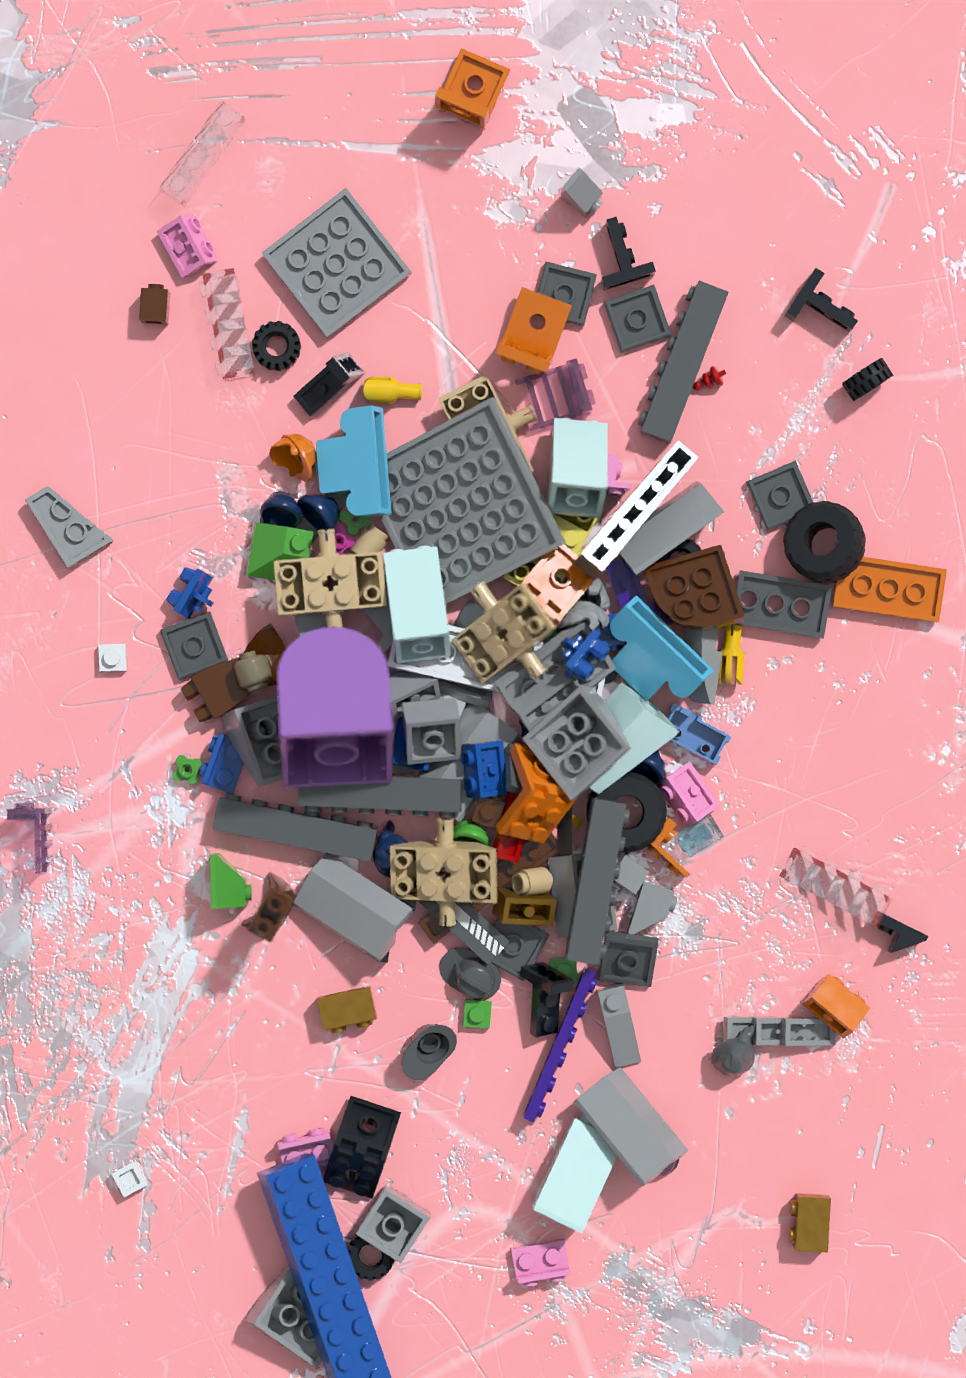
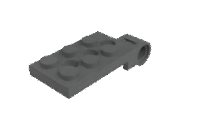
M740 570L736 591L745 615V621L735 624L824 639L833 586ZM746 591H750L756 596V602L751 607L744 606L741 602V596ZM771 596H778L782 600V607L779 611L769 609L767 602ZM798 600L805 601L809 606V610L804 616H800L794 611V604Z

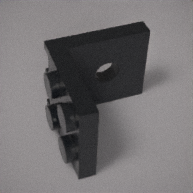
M350 1095L323 1176L324 1183L373 1199L401 1112ZM370 1124L375 1130H366L362 1125Z

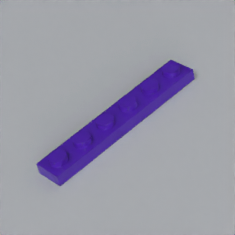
M586 967L583 969L523 1114L524 1119L533 1123L535 1118H541L546 1103L543 1102L546 1091L551 1093L557 1079L553 1077L556 1067L561 1068L567 1056V1053L563 1052L567 1042L572 1043L577 1032V1028L573 1027L577 1017L582 1019L585 1013L587 1003L584 1000L587 992L592 994L598 979L594 977V970Z

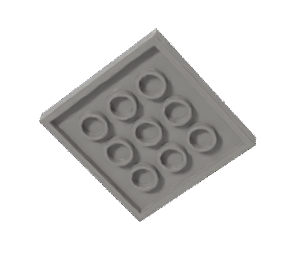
M344 188L262 252L264 258L327 339L412 274V271L347 188Z

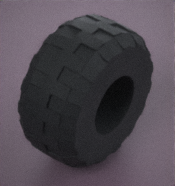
M830 501L812 502L799 509L789 520L783 536L785 555L791 566L809 580L819 583H832L844 579L856 570L860 565L862 557H864L866 536L862 528L863 526L853 512L838 503ZM823 529H835L838 534V542L832 552L824 556L814 555L812 552L814 536Z
M627 772L600 794L592 790L586 806V817L588 822L591 798L614 802L621 796L629 795L635 797L641 803L643 809L642 818L636 826L622 828L621 836L625 837L623 852H635L649 846L662 832L666 821L667 808L662 792L653 781L641 774Z

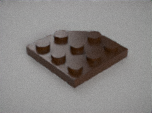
M721 544L652 564L644 569L655 604L672 622L693 630H713L745 621V615Z

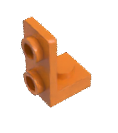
M667 817L662 832L647 849L658 859L661 856L670 862L667 868L677 877L682 874L687 878L690 873L659 845L662 841L666 844L677 833L674 830L677 824L670 817Z

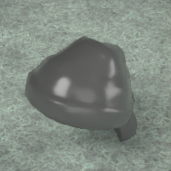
M754 1025L745 1027L739 1037L722 1041L714 1047L711 1061L719 1072L727 1076H736L750 1070L755 1059V1050L750 1042L755 1030Z

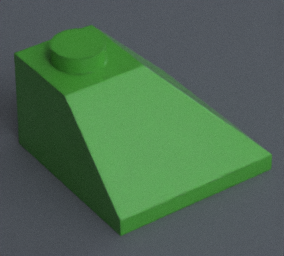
M255 522L246 575L275 580L274 561L309 558L313 531Z
M220 853L210 854L211 909L246 907L248 905L247 901L252 900V884H247V878Z

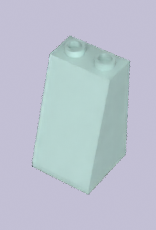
M554 418L551 432L547 505L552 514L601 518L607 491L608 423L594 420L581 421L570 418Z
M420 546L411 550L394 549L383 553L397 664L451 657L449 629L437 546Z
M622 682L605 703L632 748L593 782L586 791L591 788L600 794L679 732L655 704L645 700L640 694Z
M582 1114L580 1118L574 1115L532 1201L533 1210L580 1233L583 1232L617 1157L585 1115Z

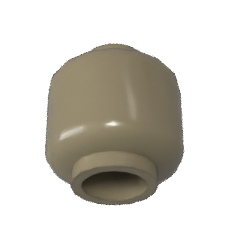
M255 651L241 654V660L234 664V671L239 686L247 689L248 692L268 687V682L272 679V672L267 657L265 655H256Z

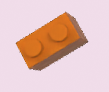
M830 974L826 975L816 984L802 1004L843 1039L855 1031L870 1010V1007L865 1004L862 997L853 994L844 986V983L839 978Z

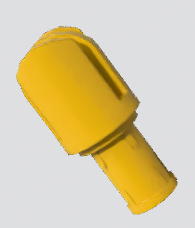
M371 376L366 378L361 386L364 397L373 403L394 404V401H397V399L421 400L422 396L421 383H398L395 377Z
M732 625L725 626V647L721 651L723 654L718 684H723L726 677L727 684H734L736 678L737 684L743 685L745 653L740 649L742 626L733 625L731 627Z

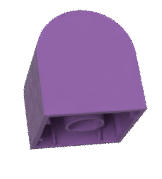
M320 628L300 636L286 649L278 667L283 788L392 782L393 728L389 672L383 653L371 639L347 628Z

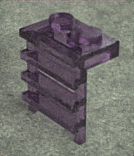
M577 358L568 360L565 365L549 369L547 372L542 371L540 374H532L515 380L516 386L523 383L527 384L538 418L537 424L529 426L530 431L553 425L554 418L544 421L532 384L533 380L542 378L554 418L574 419L582 415L591 414L593 410L591 405L596 404L592 389L586 390L584 379H588L585 366L583 363L578 364ZM556 373L569 414L559 416L547 376Z
M34 802L14 803V808L7 809V820L34 819L35 874H41V863L42 872H48V862L53 861V855H47V846L53 845V839L47 840V830L52 829V823H47V813H52V807L34 808Z

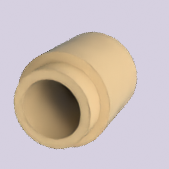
M370 525L368 529H364L351 550L354 554L382 552L387 544L385 541L389 536L375 526Z
M545 867L519 870L511 879L513 891L518 895L523 894L525 896L546 894L550 891L553 884V877Z

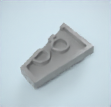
M49 486L25 499L26 504L67 569L113 542L111 537L97 528L94 523L80 514Z

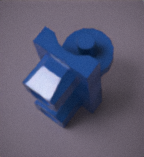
M185 567L180 574L179 580L187 584L183 593L173 589L166 601L174 607V611L190 619L194 610L200 612L204 604L210 607L214 604V602L207 599L213 590L208 587L213 577L198 568L194 570Z
M594 629L584 642L580 635H577L574 640L565 638L561 644L565 651L561 656L565 660L569 659L565 664L567 671L564 673V676L571 680L575 675L586 682L595 671V666L586 660L592 656L599 662H603L610 650L600 640V632Z

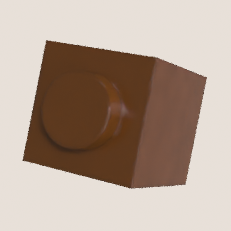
M148 284V288H141L140 322L168 325L170 308L169 290L164 289V285Z
M490 797L478 798L472 821L496 828L497 823L501 819L505 802Z

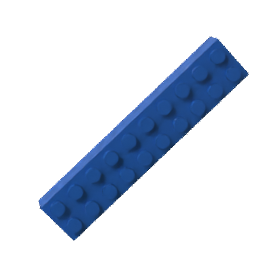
M304 1153L258 1172L257 1176L327 1378H392L315 1155Z

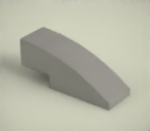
M685 628L684 642L714 670L690 695L692 702L711 705L715 703L723 652L715 650L719 628L713 630Z

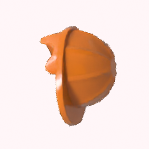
M300 434L283 435L270 448L269 454L272 462L276 466L287 468L291 477L296 475L304 482L311 480V467L316 461V451L312 441Z

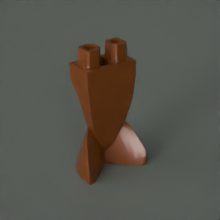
M270 623L256 633L247 645L244 653L255 651L256 655H265L272 672V679L268 682V686L278 685V667L287 648L274 626ZM240 657L219 663L191 677L192 680L181 688L187 701L198 695H201L205 704L193 710L200 723L212 718L218 719L252 693L248 692L247 689L241 688L238 684L234 664L241 660Z
M269 872V889L255 915L243 920L241 926L271 943L287 919L293 907L295 895L291 886L286 881Z

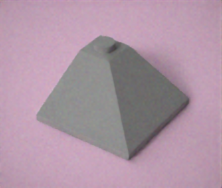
M580 685L522 738L571 801H574L632 748L609 707L592 686Z
M279 695L223 714L222 717L230 741L257 786L261 787L282 780Z
M287 1266L260 1296L244 1321L311 1366L318 1368L322 1360L290 1268Z

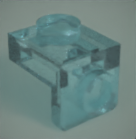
M711 814L706 815L698 822L685 827L676 834L680 848L687 852L689 857L694 856L700 850L724 837Z

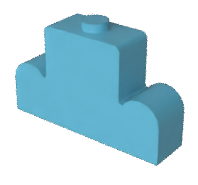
M372 405L350 408L343 412L340 418V427L346 433V436L322 439L316 442L317 462L315 469L319 476L320 492L331 495L350 493L347 497L346 505L349 512L353 515L364 517L392 515L383 408Z
M635 596L610 623L612 635L620 641L627 642L612 660L616 667L615 671L624 679L627 685L633 687L645 700H649L667 681L669 682V689L674 695L681 698L688 697L714 671L638 596Z

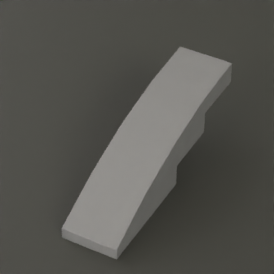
M724 1017L723 1041L739 1037L745 1027L754 1025L755 1030L750 1041L753 1045H835V1031L819 1018Z

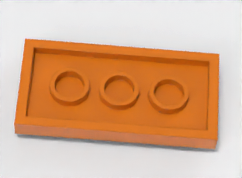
M862 557L860 565L846 578L836 581L832 607L938 623L947 569Z

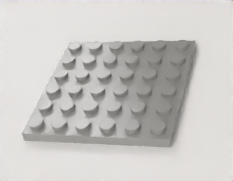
M495 397L487 399L387 453L392 515L380 516L396 549L411 550L420 546H437L445 605L470 593L474 587L483 581L488 584L566 544Z

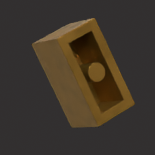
M497 888V903L493 904L492 914L502 924L553 926L557 900L549 892L525 896L523 894H516L510 888Z
M371 986L317 998L323 1030L330 1029L331 1034L346 1031L347 1025L356 1024L357 1028L370 1026L373 1024L372 1020L377 1019Z
M796 1193V1200H791L790 1214L795 1216L794 1227L789 1229V1243H793L795 1251L828 1253L831 1198L829 1195Z

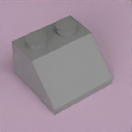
M456 697L402 703L407 765L461 759L460 715Z
M385 1185L361 1223L356 1235L399 1263H402L428 1223L431 1213L393 1188Z

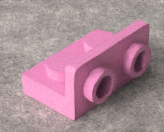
M193 214L180 215L156 231L181 278H186L206 264L217 261L214 246L206 239L200 221Z
M607 454L606 496L621 497V495L631 490V484L616 482L618 478H621L622 462H618V455Z
M690 761L667 776L661 784H656L662 792L665 801H668L674 810L677 820L683 823L686 828L720 806Z
M324 1127L309 1130V1135L298 1137L297 1133L282 1136V1141L277 1143L282 1162L307 1153L315 1155L319 1167L327 1165L334 1146L331 1130L324 1131Z
M564 1239L511 1248L517 1284L523 1283V1287L539 1284L538 1280L548 1278L550 1282L565 1280V1275H570Z

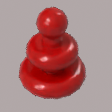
M711 366V375L703 373V380L695 381L693 389L700 391L704 386L712 389L713 382L719 387L723 386L722 376L727 374L725 369L719 372L715 366Z

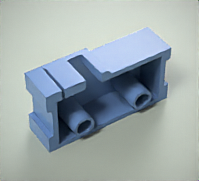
M672 703L669 709L671 713L668 716V720L680 731L679 737H673L670 741L717 765L721 758L719 754L725 743H729L731 736L702 721V717L691 713V711L676 703ZM703 745L708 746L707 752L702 751Z

